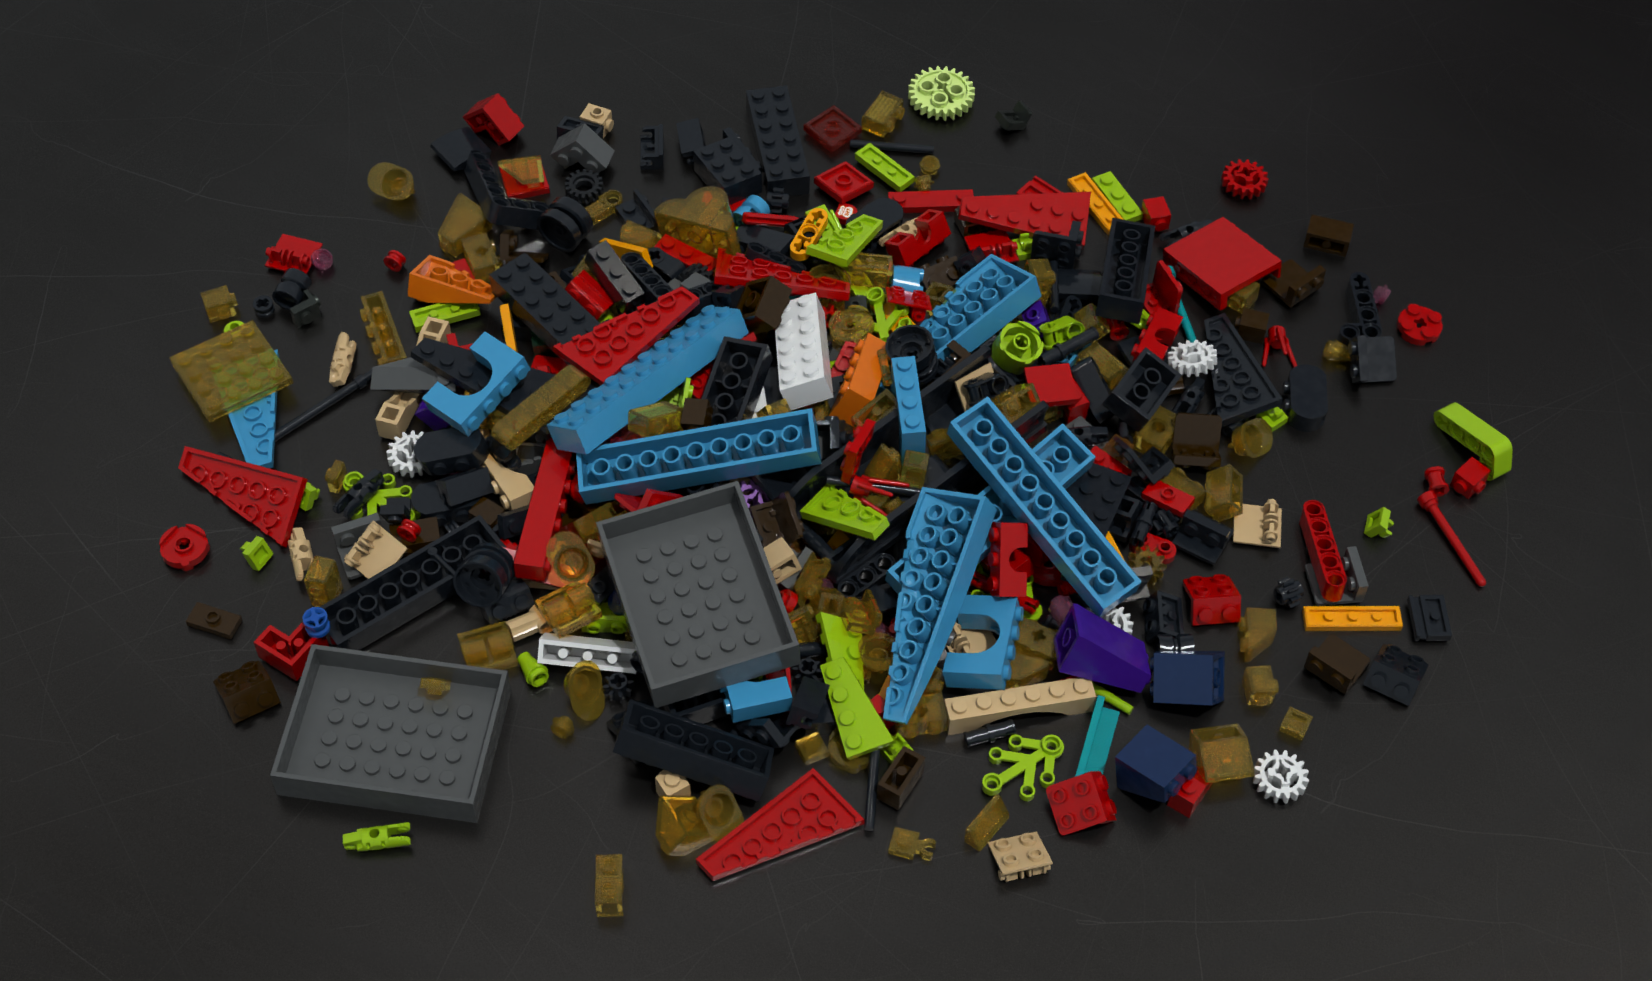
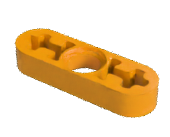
M814 208L806 216L790 244V256L792 259L804 261L809 258L810 255L806 254L807 246L817 244L828 224V214L824 209ZM805 232H813L815 235L813 237H805L803 234Z

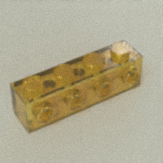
M383 291L361 296L363 309H359L362 321L368 323L365 326L368 338H373L374 342H371L374 355L379 354L380 356L377 359L378 366L406 359L404 348Z

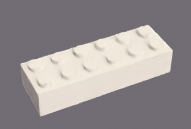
M816 292L802 295L799 298L790 300L782 313L780 325L775 329L779 389L789 411L834 398L825 312Z

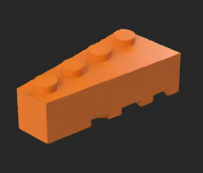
M870 333L863 340H858L853 349L855 353L848 363L850 367L843 377L844 381L838 391L829 416H837L839 420H845L853 428L861 420L874 401L888 360L885 341Z

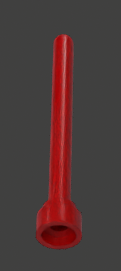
M1430 490L1420 495L1417 502L1421 508L1427 512L1430 511L1479 587L1485 586V578L1438 508V497L1434 491Z

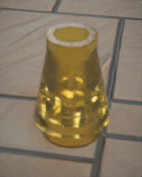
M1336 339L1326 342L1323 357H1326L1329 361L1350 362L1347 345Z

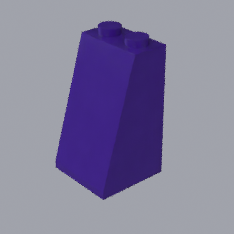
M1073 603L1054 637L1059 672L1141 693L1145 685L1149 684L1152 678L1145 643L1082 606Z

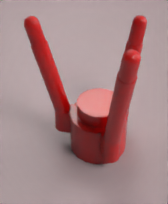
M1279 325L1269 328L1268 337L1264 338L1265 346L1262 367L1266 366L1270 346L1275 349H1282L1284 355L1288 354L1293 368L1296 367L1297 362L1289 345V339L1286 337L1285 328Z
M863 474L861 477L855 475L849 493L853 494L854 498L860 500L864 505L887 516V513L866 500L863 496L868 497L870 491L888 497H893V493L874 487L872 483L906 488L910 484L872 478Z

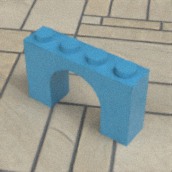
M485 331L469 349L478 362L492 370L489 383L475 394L458 395L437 381L422 397V400L431 412L468 437L479 428L483 420L496 409V406L511 393L512 389L531 370L524 356Z
M915 356L891 358V397L893 408L898 409L901 467L919 466L925 461L926 428Z
M966 595L957 617L961 629L989 630L998 634L999 638L991 648L983 652H947L942 671L946 687L1005 690L1006 682L1011 679L1012 674L1010 663L1011 660H1015L1016 656L1014 644L1015 641L1019 640L1020 636L1019 621H1023L1024 609L1019 605L1018 597Z
M786 676L760 682L743 681L719 689L720 693H725L726 699H723L726 714L731 715L733 723L790 711L793 697Z

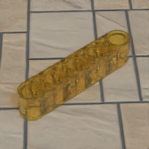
M573 365L566 366L499 420L492 428L491 436L507 449L514 450L584 393L590 385V377Z

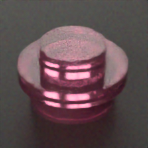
M326 249L315 250L311 255V262L316 268L327 270L333 263V256Z
M1388 285L1377 286L1373 292L1375 303L1382 305L1391 293V290L1387 288Z

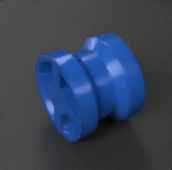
M312 607L303 614V624L310 637L322 638L329 633L331 628L330 621L323 608Z

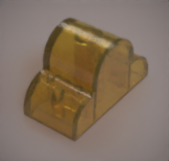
M707 186L699 188L689 194L686 199L676 198L667 200L654 210L661 238L667 234L714 258H717L719 247L726 249V253L736 256L737 252L741 253L728 196L719 187Z

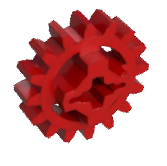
M1238 159L1237 163L1231 161L1229 166H1225L1221 180H1223L1222 186L1226 187V192L1232 191L1233 197L1238 194L1241 199L1244 196L1252 199L1253 195L1259 197L1260 192H1265L1269 179L1267 178L1268 173L1263 172V166L1257 167L1256 161L1251 164L1249 159H1246L1245 162Z

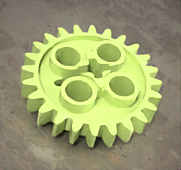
M939 66L936 67V70L929 67L928 72L921 70V75L915 74V79H911V84L908 87V99H910V105H914V110H920V115L927 113L928 119L933 115L935 120L942 117L946 121L947 116L954 120L955 114L962 117V111L967 113L968 107L972 108L975 98V87H973L972 81H968L969 76L962 77V71L955 73V68L948 71L947 66H945L944 70H941Z

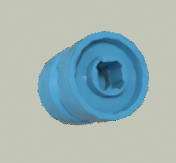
M750 195L731 214L730 220L735 226L740 227L744 212L770 214V208L761 197Z

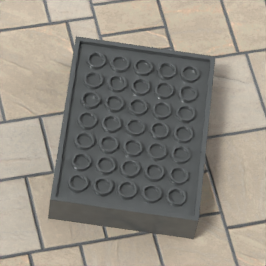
M738 481L596 522L600 544L655 708L801 664L797 637Z
M312 644L270 773L276 794L478 823L511 695L508 671Z

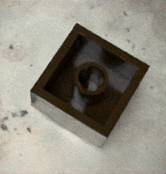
M773 276L746 282L736 309H740L748 332L758 334L775 330L780 325L782 313L790 302L789 296L792 289Z

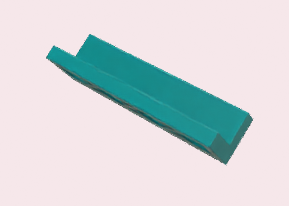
M1098 695L1075 777L1090 771H1101L1103 775L1120 714L1119 711L1103 707L1104 696Z

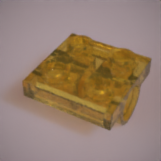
M578 580L535 600V607L559 639L602 618V611L595 603L591 589L586 583L580 584Z
M505 621L457 634L466 665L499 670L519 666L512 638Z

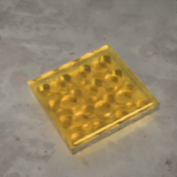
M253 320L170 357L171 364L209 423L293 384L291 375Z

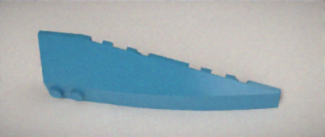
M990 254L955 283L956 288L953 291H948L944 296L945 301L940 306L936 305L932 310L933 315L929 319H925L919 326L926 328L931 333L938 359L941 358L944 361L950 355L947 344L952 340H955L968 352H972L1042 297L1035 275ZM890 365L885 366L873 403L879 399L886 403L892 401Z
M922 487L906 530L907 547L903 553V559L905 560L904 571L901 572L900 577L902 587L901 592L898 593L894 625L896 636L895 642H892L891 652L893 653L892 665L889 666L890 684L886 690L883 719L886 721L907 725L941 657L966 597L997 511L986 496Z

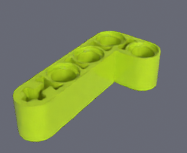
M1456 402L1434 412L1433 417L1436 425L1480 457L1479 462L1491 470L1487 478L1488 481H1492L1511 471L1513 449L1510 440L1505 435Z

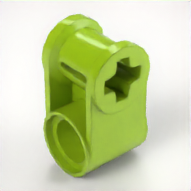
M1063 316L1054 321L1041 324L1039 330L1043 334V349L1050 350L1054 344H1061L1084 332V325L1070 316Z

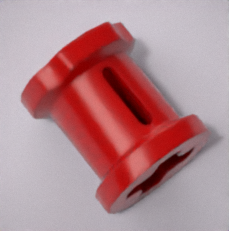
M1104 318L1105 323L1109 326V335L1112 340H1122L1129 335V329L1123 321Z
M1441 466L1430 467L1424 471V477L1429 483L1428 491H1434L1437 497L1447 494L1450 490L1449 485L1445 483V470Z

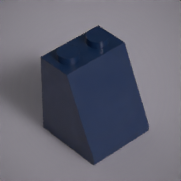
M1158 651L1154 653V657H1151L1150 669L1154 672V681L1150 684V695L1153 696V703L1215 705L1224 701L1225 651Z
M1146 725L1115 756L1116 782L1119 789L1163 803L1171 796H1176L1187 779L1191 780L1197 772L1196 754L1149 725Z

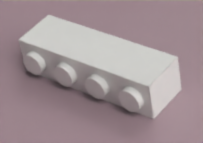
M546 632L539 638L537 663L633 674L637 672L630 664L632 653L635 651L633 642Z

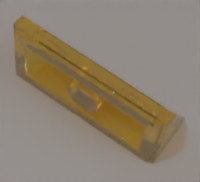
M995 795L966 828L965 842L977 851H981L1009 819V812L1000 795Z

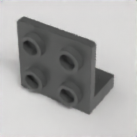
M378 513L331 527L337 550L349 580L364 575L355 567H351L344 562L345 555L349 553L355 542L359 540L358 538L362 536L367 526L373 520L382 527Z
M1356 546L1347 547L1344 557H1341L1347 582L1343 597L1338 602H1329L1322 597L1312 563L1306 564L1305 571L1316 606L1363 602L1369 585Z

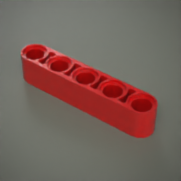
M1308 500L1303 505L1300 518L1302 533L1322 597L1329 602H1338L1343 597L1347 577L1324 505L1317 500Z

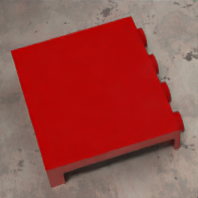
M1225 217L1217 219L1163 249V261L1166 266H1173L1176 276L1220 311L1227 307L1228 296L1269 273L1277 278H1280L1282 260Z

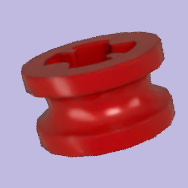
M390 250L388 256L383 261L390 270L398 272L405 265L406 258L400 252Z
M404 519L401 523L402 526H399L396 531L404 540L415 542L416 536L421 533V528L414 521Z

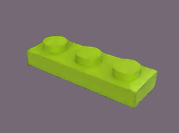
M868 143L855 153V160L898 192H902L915 181L914 175L871 143Z
M1111 171L1092 178V181L1124 220L1133 222L1142 220L1143 212Z
M437 303L409 311L416 333L421 331L428 316L449 321V324L481 315L478 304Z

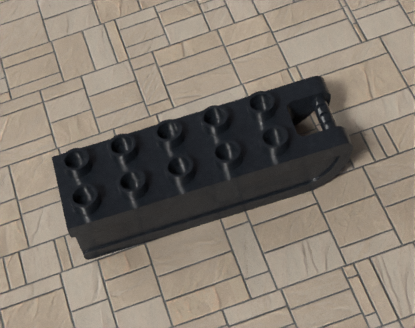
M988 345L982 346L920 391L926 428L925 460L937 454L950 468L927 485V488L964 493L983 479L948 436L947 431L950 422L964 413L954 383L955 381L991 362L994 373L1006 375L991 358L992 349ZM1008 377L1010 385L1007 392L1010 395V399L998 409L1025 442L1030 444L1046 432L1048 424L1044 421V417L1049 405L1045 401L1036 404ZM897 408L875 424L872 439L862 454L860 466L855 475L861 477L863 474L872 478L900 481L918 467H901ZM846 445L822 461V464L812 468L789 492L796 503L795 511L797 517L804 526L802 539L821 558L820 568L836 585L876 555L885 552L906 536L909 521L921 492L919 491L895 509L886 500L885 495L870 491L868 497H863L888 514L885 517H887L890 525L876 540L843 531L849 540L833 550L809 525L812 521L802 519L800 510L826 485L827 475L842 477L843 471L840 470V466L846 457L843 454ZM835 486L836 489H842L847 492L850 498H854V495L849 493L850 488Z

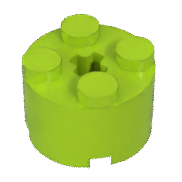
M1024 321L1007 324L992 344L991 358L1003 370L1015 375L1022 374L1024 367H1031L1043 351L1044 345L1039 337V331L1036 327Z

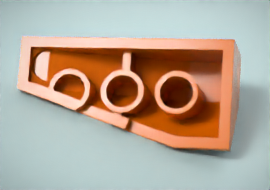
M432 255L427 256L409 273L408 297L420 302L490 304L496 298L492 293L490 284L481 279L474 280L469 277L470 273L466 270L460 272L455 269V264Z

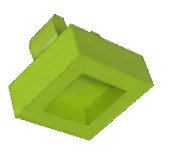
M1029 233L1020 234L1018 239H1012V242H1016L1018 250H1015L1019 261L1031 258L1033 238L1029 237Z
M1275 407L1256 414L1255 419L1272 433L1286 424L1289 417L1282 409Z
M307 482L299 507L305 511L312 509L314 500H317L319 497L320 489H316L310 482Z
M1382 507L1368 514L1364 534L1370 538L1378 534L1382 538L1392 535V532L1388 530L1389 527L1394 525V522L1389 519L1391 511Z
M256 536L252 542L246 541L240 548L251 568L260 571L274 554L264 538Z
M899 733L893 735L896 741L895 744L880 749V754L890 765L903 746L913 750Z

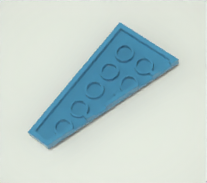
M278 349L211 370L245 461L266 468H273L279 370Z

